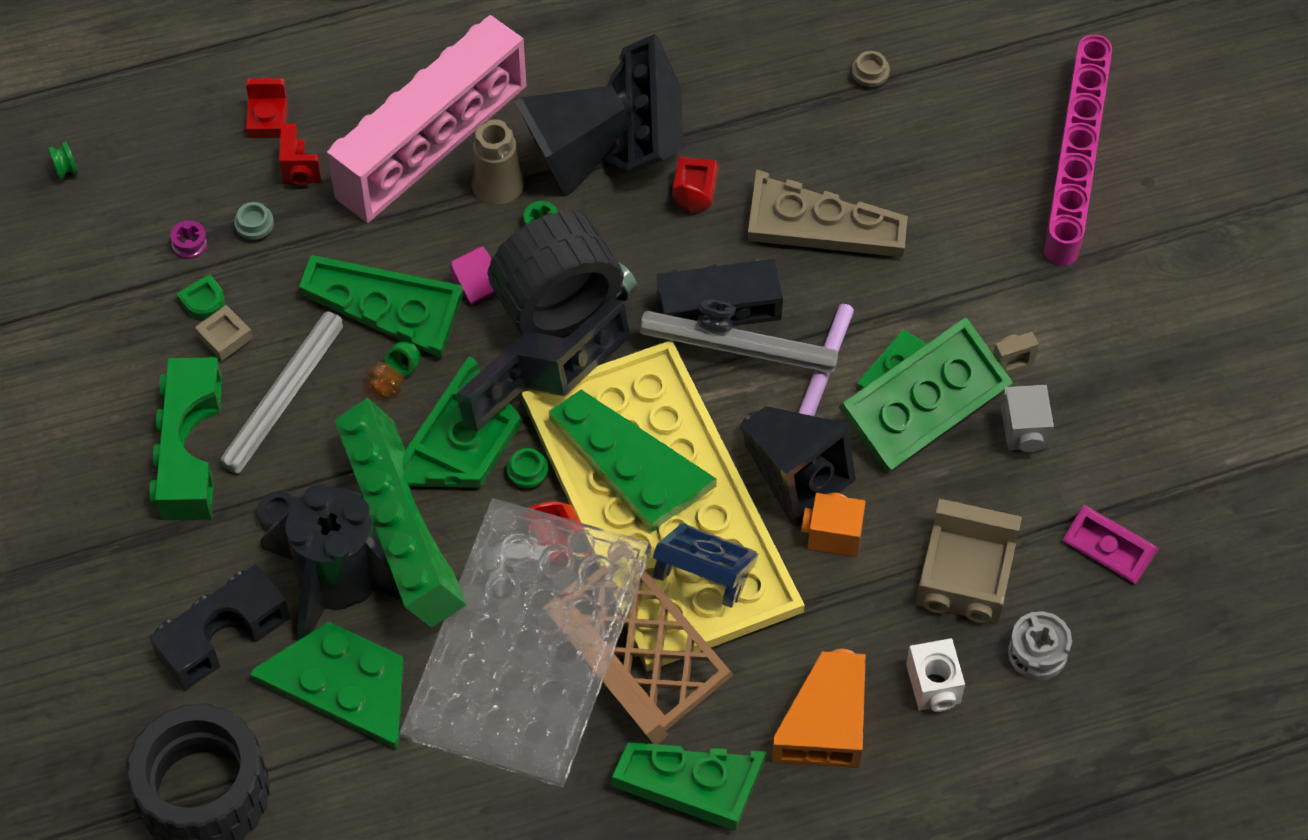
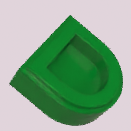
M210 274L176 293L178 302L192 318L199 321L206 320L225 306L223 290Z

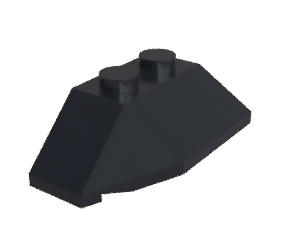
M655 34L622 49L619 56L621 62L612 73L607 85L612 86L616 94L623 91L634 112L628 114L631 125L603 156V160L607 164L631 174L663 161L684 148L681 86L660 39Z

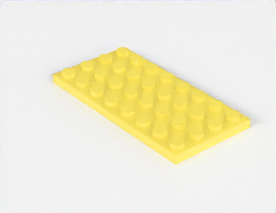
M672 340L597 366L565 397L534 390L522 392V402L568 502L573 506L590 538L588 545L599 569L603 568L627 548L710 647L804 613V603ZM582 389L717 478L716 487L650 532L549 420V410ZM684 523L757 551L759 555L755 567L748 573L738 602L734 603V606L730 608L722 605L726 586L673 566L670 575L665 576L663 581L653 578L657 560L652 557L657 543L680 524ZM626 564L614 574L612 588L634 590L636 573L629 564ZM642 581L641 590H650ZM613 597L621 617L630 619L632 598ZM640 598L637 619L659 620L661 602L658 599ZM668 612L667 621H676ZM636 627L634 642L636 649L656 650L658 628ZM666 629L663 650L686 652L688 634L684 630ZM694 643L693 652H701L699 647ZM640 657L646 671L653 670L655 658ZM662 658L661 666L680 659Z

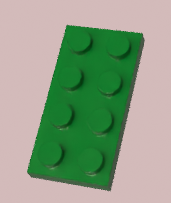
M965 317L838 407L881 468L887 473L999 394L1006 387L1013 384V382L967 317Z

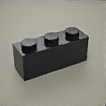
M752 259L745 263L713 264L706 268L691 270L674 269L667 273L657 274V301L660 314L697 321L698 315L703 314L699 309L700 302L712 299L730 303L736 308L734 316L730 317L733 326L781 320L783 295L775 259Z

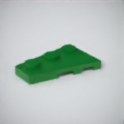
M628 742L612 776L611 787L736 831L764 765L766 752L751 751L750 755L727 754V749L710 748V753L684 751L681 746Z

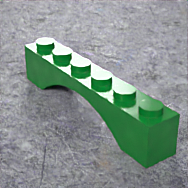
M366 398L334 421L363 498L369 505L371 519L404 606L432 628L467 604L453 570L432 538L412 497L403 466L405 448L394 420L369 398Z

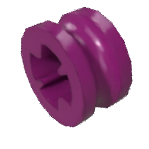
M183 221L172 228L170 233L172 249L178 257L194 259L204 253L207 247L206 232L200 223ZM193 236H195L196 241L194 242L192 240H186L184 243H182L183 237L186 239H191Z

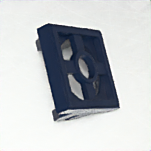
M682 523L657 543L652 557L657 560L653 578L663 581L665 576L670 575L673 566L726 586L722 605L732 608L734 603L738 602L748 573L755 567L759 554L757 551Z

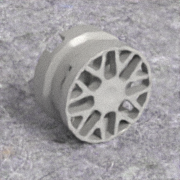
M1044 611L1031 612L1022 616L1014 625L1008 647L1009 661L1014 669L1024 677L1033 680H1048L1058 675L1066 665L1072 644L1071 632L1068 626L1056 615ZM1017 664H1023V668L1021 669Z

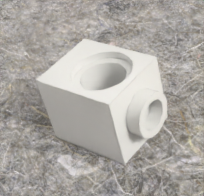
M952 638L910 646L906 666L919 711L932 709L933 711L941 712L961 703L965 682ZM937 674L946 681L936 683L928 679L927 676Z

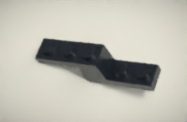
M608 300L568 338L526 331L456 393L464 428L478 431L523 389L565 397L630 336L624 301Z

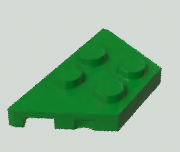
M468 357L405 450L403 466L408 486L481 488L521 427L520 415L508 403L478 431L464 428L456 393L480 373L478 363L474 358Z
M327 622L252 670L250 674L252 682L391 749L397 750L399 747V724L402 710L401 691L404 677L403 656L331 622Z

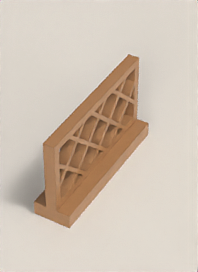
M627 548L560 602L556 598L543 608L653 744H659L669 735L666 731L733 676L728 667ZM626 564H629L636 573L634 590L612 588L614 574ZM642 581L650 590H641ZM605 582L604 588H598ZM589 595L603 596L600 617L582 616L575 606ZM611 596L632 598L630 619L608 617ZM640 598L658 599L661 602L659 620L637 619ZM668 612L676 621H667ZM590 624L599 625L598 634ZM607 625L629 627L626 648L608 647L605 644ZM636 627L658 628L656 650L634 648ZM666 629L684 630L688 634L686 652L663 650ZM694 643L702 652H693ZM615 655L625 656L624 666ZM633 656L655 658L652 679L633 678L630 674ZM662 658L684 659L682 681L660 680ZM692 660L710 661L718 670L705 683L689 682ZM642 687H651L650 697ZM658 688L681 689L679 704L664 715L656 706ZM688 690H695L688 696Z

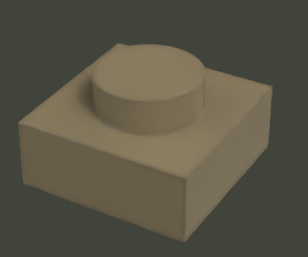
M227 305L195 327L197 337L221 361L253 339L251 329Z
M1033 332L1020 336L1009 335L1000 342L995 343L993 355L1008 375L1034 366L1039 343Z

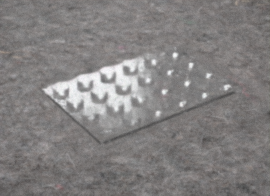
M492 498L458 583L467 605L444 619L399 734L404 739L563 788L652 549L650 542Z

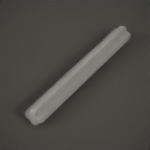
M330 311L325 312L221 456L220 461L223 468L234 474L242 471L342 330L341 317Z
M650 311L644 312L640 323V333L643 335L829 373L834 372L838 359V351L836 349L733 328L727 332L710 331L700 327L697 321Z

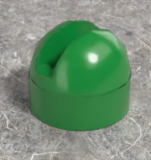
M408 342L396 343L385 354L387 368L393 374L400 377H405L412 373L418 367L421 359L418 348ZM407 357H408V365H407V364H404L405 361H406V359H407Z

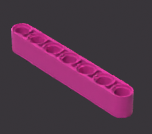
M1088 35L1080 40L1073 67L1044 246L1046 258L1058 266H1067L1077 260L1085 232L1112 55L1111 43L1100 35Z

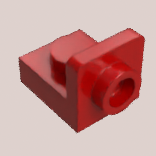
M270 77L247 79V137L280 138L281 124H287L288 97L284 79Z
M281 124L279 162L283 184L307 185L321 183L319 156L317 154H306L305 139L298 138L297 124Z

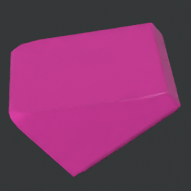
M484 247L473 250L450 263L451 278L455 284L463 286V296L470 306L496 294L488 281L487 272L491 258Z

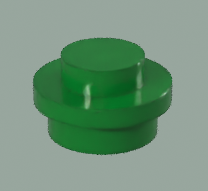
M523 448L515 452L509 459L507 474L510 481L516 486L534 488L542 484L547 478L548 463L546 458L537 450Z

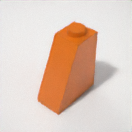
M836 649L831 652L822 651L774 736L772 762L860 768L863 750L866 654H855L848 649Z

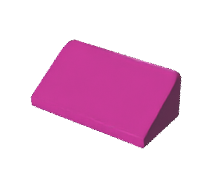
M1086 505L1082 506L1062 540L1135 584L1159 550L1157 546Z

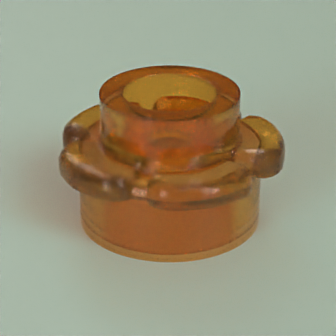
M377 361L372 370L367 369L366 374L371 377L368 385L372 389L386 397H389L391 392L396 394L401 392L400 385L405 377L400 372L381 361Z

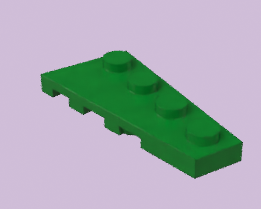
M314 255L310 256L299 285L301 296L400 341L412 343L418 349L440 359L443 358L464 295L462 285Z
M582 389L549 410V420L650 532L716 487L717 478Z

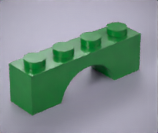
M217 357L168 358L167 374L160 375V396L164 398V409H158L156 415L157 432L161 433L160 444H154L153 464L154 468L158 469L157 480H151L150 502L152 505H157L162 520H212L215 483L209 463L189 454L185 450V444L191 431L200 422L220 413L223 378Z

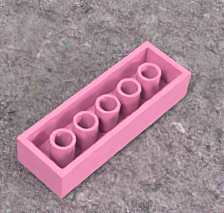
M489 15L480 24L473 25L455 45L447 47L430 66L418 71L413 80L399 92L392 93L380 108L371 115L365 116L344 138L336 140L330 150L327 151L335 199L366 223L374 219L476 131L479 125H483L527 87L524 38Z

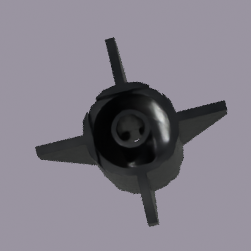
M321 484L313 485L306 490L305 495L300 497L292 508L263 534L260 540L262 549L293 560L298 583L302 588L297 626L298 641L313 632L325 608L342 610L346 609V605L353 604L358 600L360 604L367 600L375 590L402 600L385 553L376 544L369 505L364 500L362 493L343 488L326 487Z

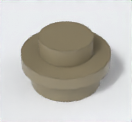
M876 51L861 53L852 65L853 78L864 86H879L889 77V64L885 57Z

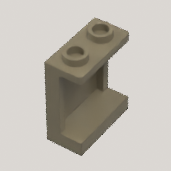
M939 498L915 605L923 606L934 613L950 612L963 615L977 623L994 622L999 624L1022 517Z

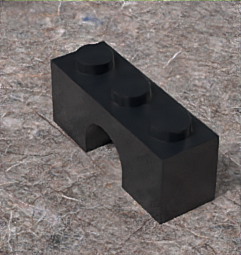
M255 564L246 571L243 570L235 573L223 587L211 595L207 594L198 598L189 610L177 618L164 621L149 638L158 659L181 688L186 691L220 668L215 649L210 643L212 637L218 631L227 627H238L245 630L257 642L291 618L286 599L258 565Z

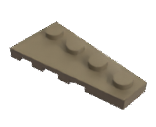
M756 169L748 241L903 257L908 216L863 202H858L856 205L839 199L840 195L824 191L822 195L803 189L802 183L787 179L786 183L769 178V173Z

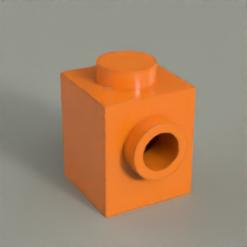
M816 493L813 509L805 507L801 532L809 533L808 549L857 557L866 501L847 498L840 493Z

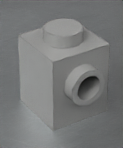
M1047 385L1006 387L1001 411L1008 450L1034 452L1041 448H1049L1054 424Z

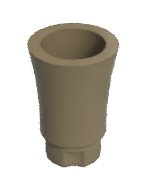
M489 120L487 123L479 125L475 131L473 143L474 170L471 188L477 198L483 202L499 205L516 199L524 189L525 180L519 166L516 141L512 130L506 126L504 121Z

